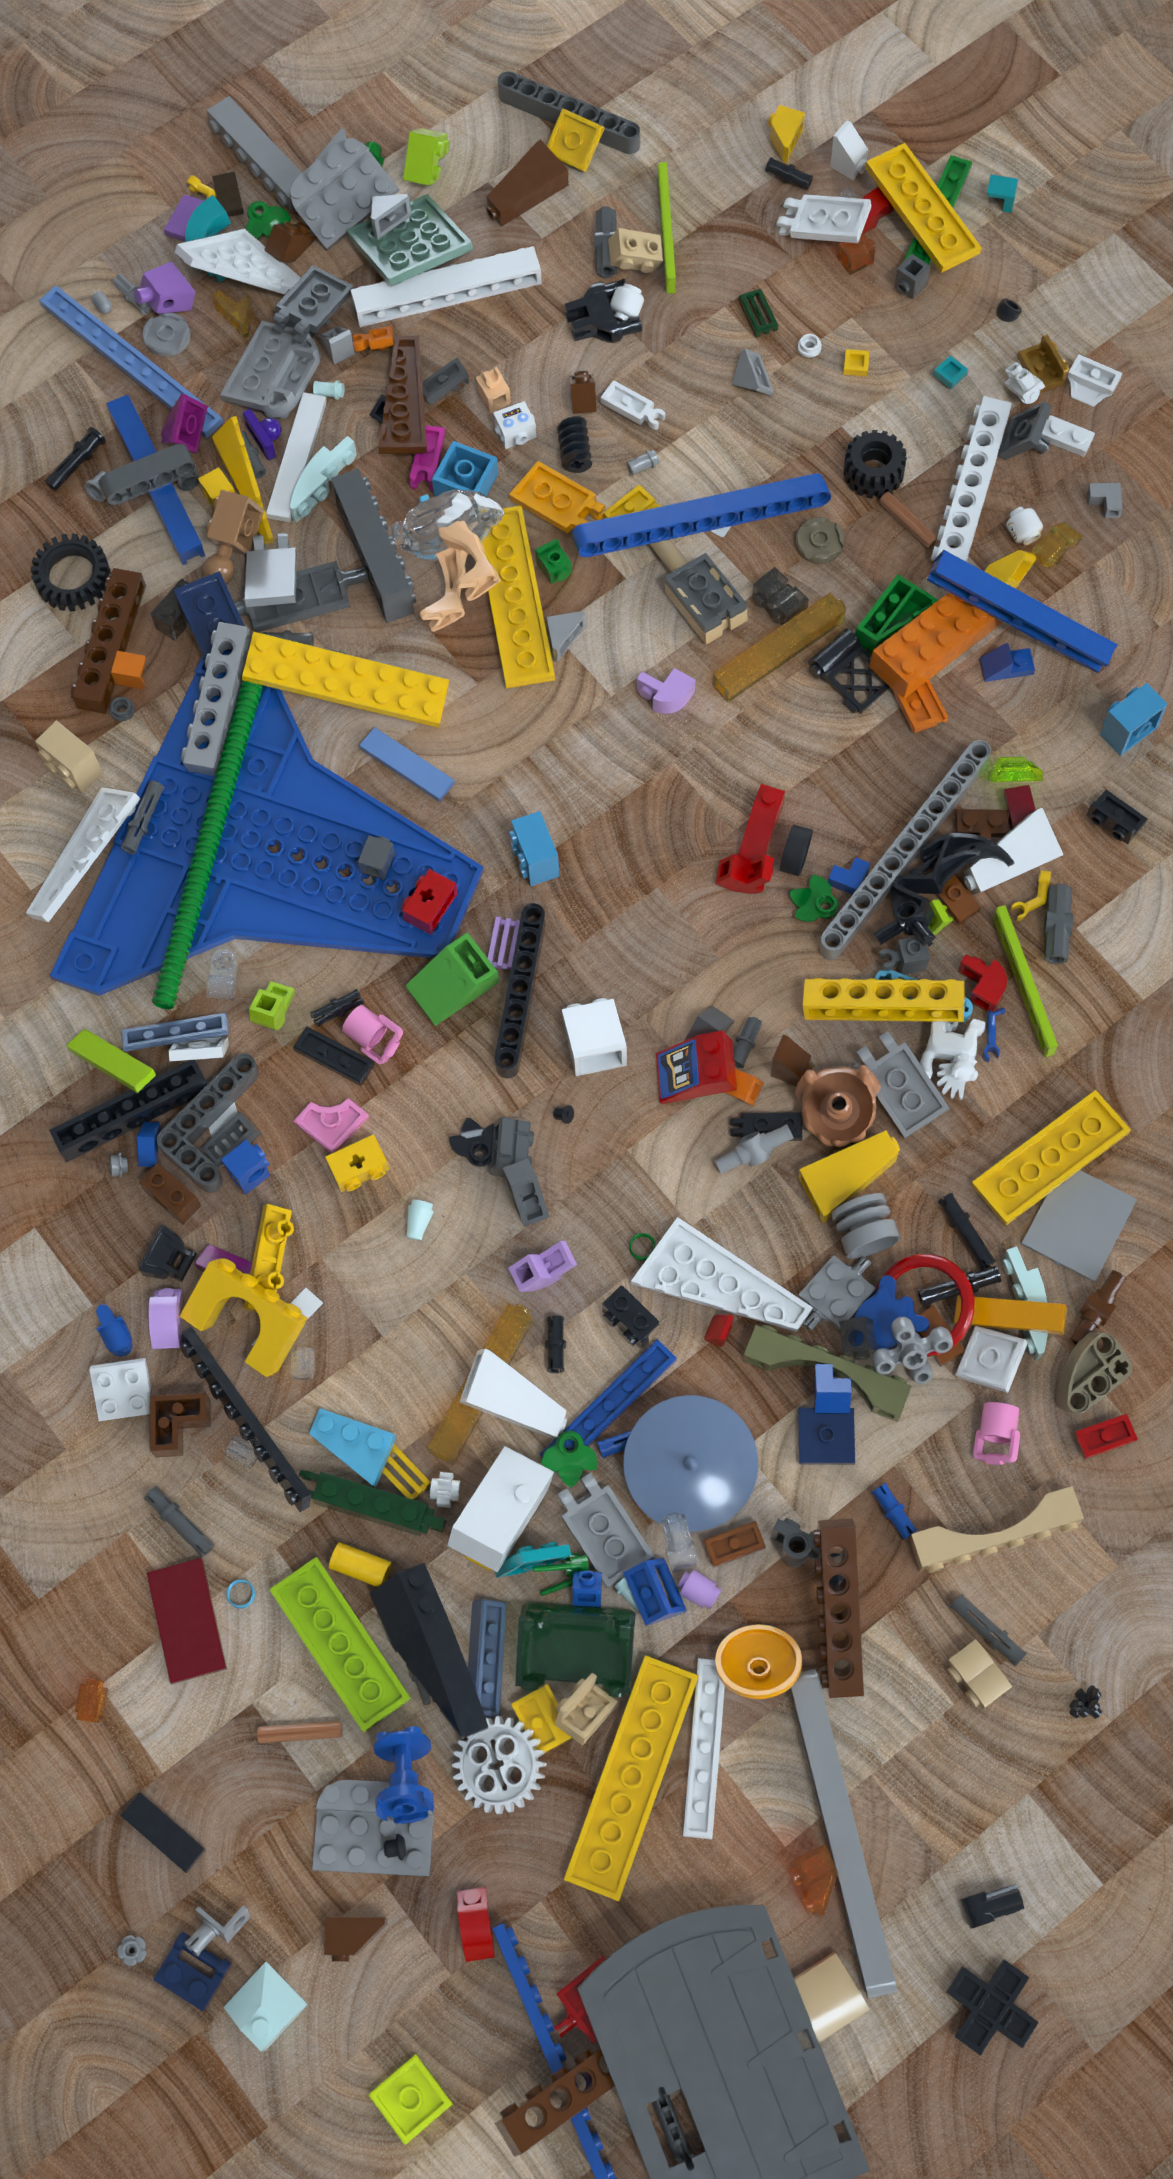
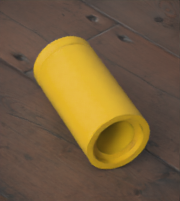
M341 1542L336 1545L329 1563V1569L375 1587H379L387 1581L392 1566L391 1561Z

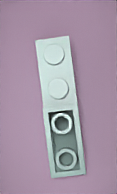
M347 436L332 451L323 446L306 465L295 485L291 498L290 510L293 521L297 523L302 517L309 515L317 503L324 501L330 492L328 481H331V478L337 476L341 469L354 461L357 453L355 442Z
M1014 1247L1006 1250L1002 1266L1006 1275H1011L1014 1282L1012 1289L1016 1299L1047 1303L1043 1281L1038 1268L1027 1271L1018 1248ZM1022 1330L1028 1343L1026 1347L1027 1353L1032 1354L1035 1361L1039 1360L1045 1351L1048 1333Z

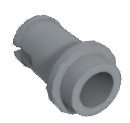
M646 450L645 454L627 461V466L633 476L650 467L654 469L659 464L658 456L654 450Z

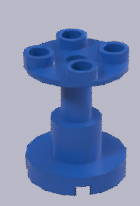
M410 1726L405 1728L404 1731L380 1732L376 1735L374 1753L380 1759L394 1762L395 1772L389 1776V1787L379 1792L375 1798L376 1815L382 1820L387 1821L388 1816L394 1818V1823H414L427 1818L429 1810L431 1812L434 1811L433 1793L428 1788L419 1785L418 1774L412 1771V1761L421 1759L431 1750V1740L426 1735L421 1734L419 1727Z

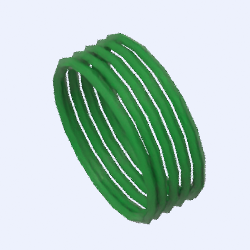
M639 1233L631 1239L629 1250L635 1259L645 1261L650 1255L645 1257L637 1256L631 1249L633 1241L639 1237L649 1238L653 1242L654 1249L656 1243L651 1235Z

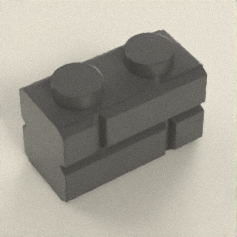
M500 1117L494 1123L490 1165L491 1175L505 1177L504 1167L527 1158L532 1166V1157L528 1156L529 1147L532 1146L534 1141V1132L530 1131L531 1123L529 1121Z

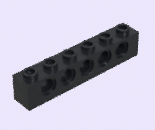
M189 1060L153 1078L138 1093L131 1089L49 1131L60 1154L66 1162H69L143 1125L144 1122H149L193 1100L208 1084L196 1060Z

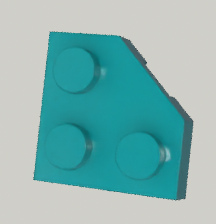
M551 1542L540 1546L541 1549L534 1550L533 1546L519 1548L516 1550V1554L507 1556L498 1572L495 1571L496 1578L527 1573L534 1566L559 1563L571 1556L569 1544L557 1546V1542Z

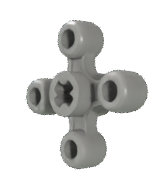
M898 1317L891 1325L893 1336L897 1340V1348L893 1350L886 1348L876 1350L872 1355L873 1367L880 1374H889L897 1364L903 1363L905 1367L909 1368L914 1382L926 1384L933 1377L932 1367L927 1361V1354L932 1351L938 1353L949 1351L953 1345L951 1333L944 1327H936L930 1332L929 1336L921 1338L919 1334L915 1333L914 1325L909 1318Z

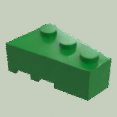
M897 574L858 625L855 635L860 640L861 646L872 654L874 649L936 603L938 599Z

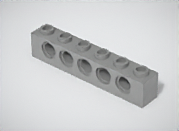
M218 622L217 630L212 632L211 645L213 646L211 654L208 653L206 656L205 677H201L199 683L200 698L194 703L193 714L195 717L193 724H189L187 731L188 745L183 748L181 760L189 772L215 776L217 772V766L219 765V759L221 758V752L223 751V745L225 744V738L227 737V731L233 716L252 639L248 627ZM232 649L229 655H222L225 650ZM221 672L227 673L226 676L221 679L216 678V676ZM216 695L221 696L218 701L210 702L212 697ZM208 719H215L212 725H204ZM203 742H209L207 748L198 749L199 745Z

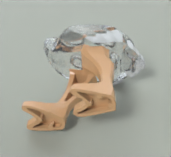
M459 489L443 492L411 508L406 515L404 524L397 522L389 527L390 536H393L395 543L404 551L420 559L439 561L445 576V596L419 613L423 620L432 619L429 623L431 631L435 632L465 615L460 598L461 588H468L465 595L467 600L471 601L480 597L501 581L497 571L487 559L482 543L488 536L490 528L498 525V522L502 520L504 511L498 503L480 492ZM468 554H470L476 564L473 569L466 573L464 565Z

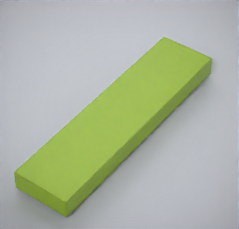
M85 1028L66 1045L69 1052L137 1093L156 1076L152 1068Z

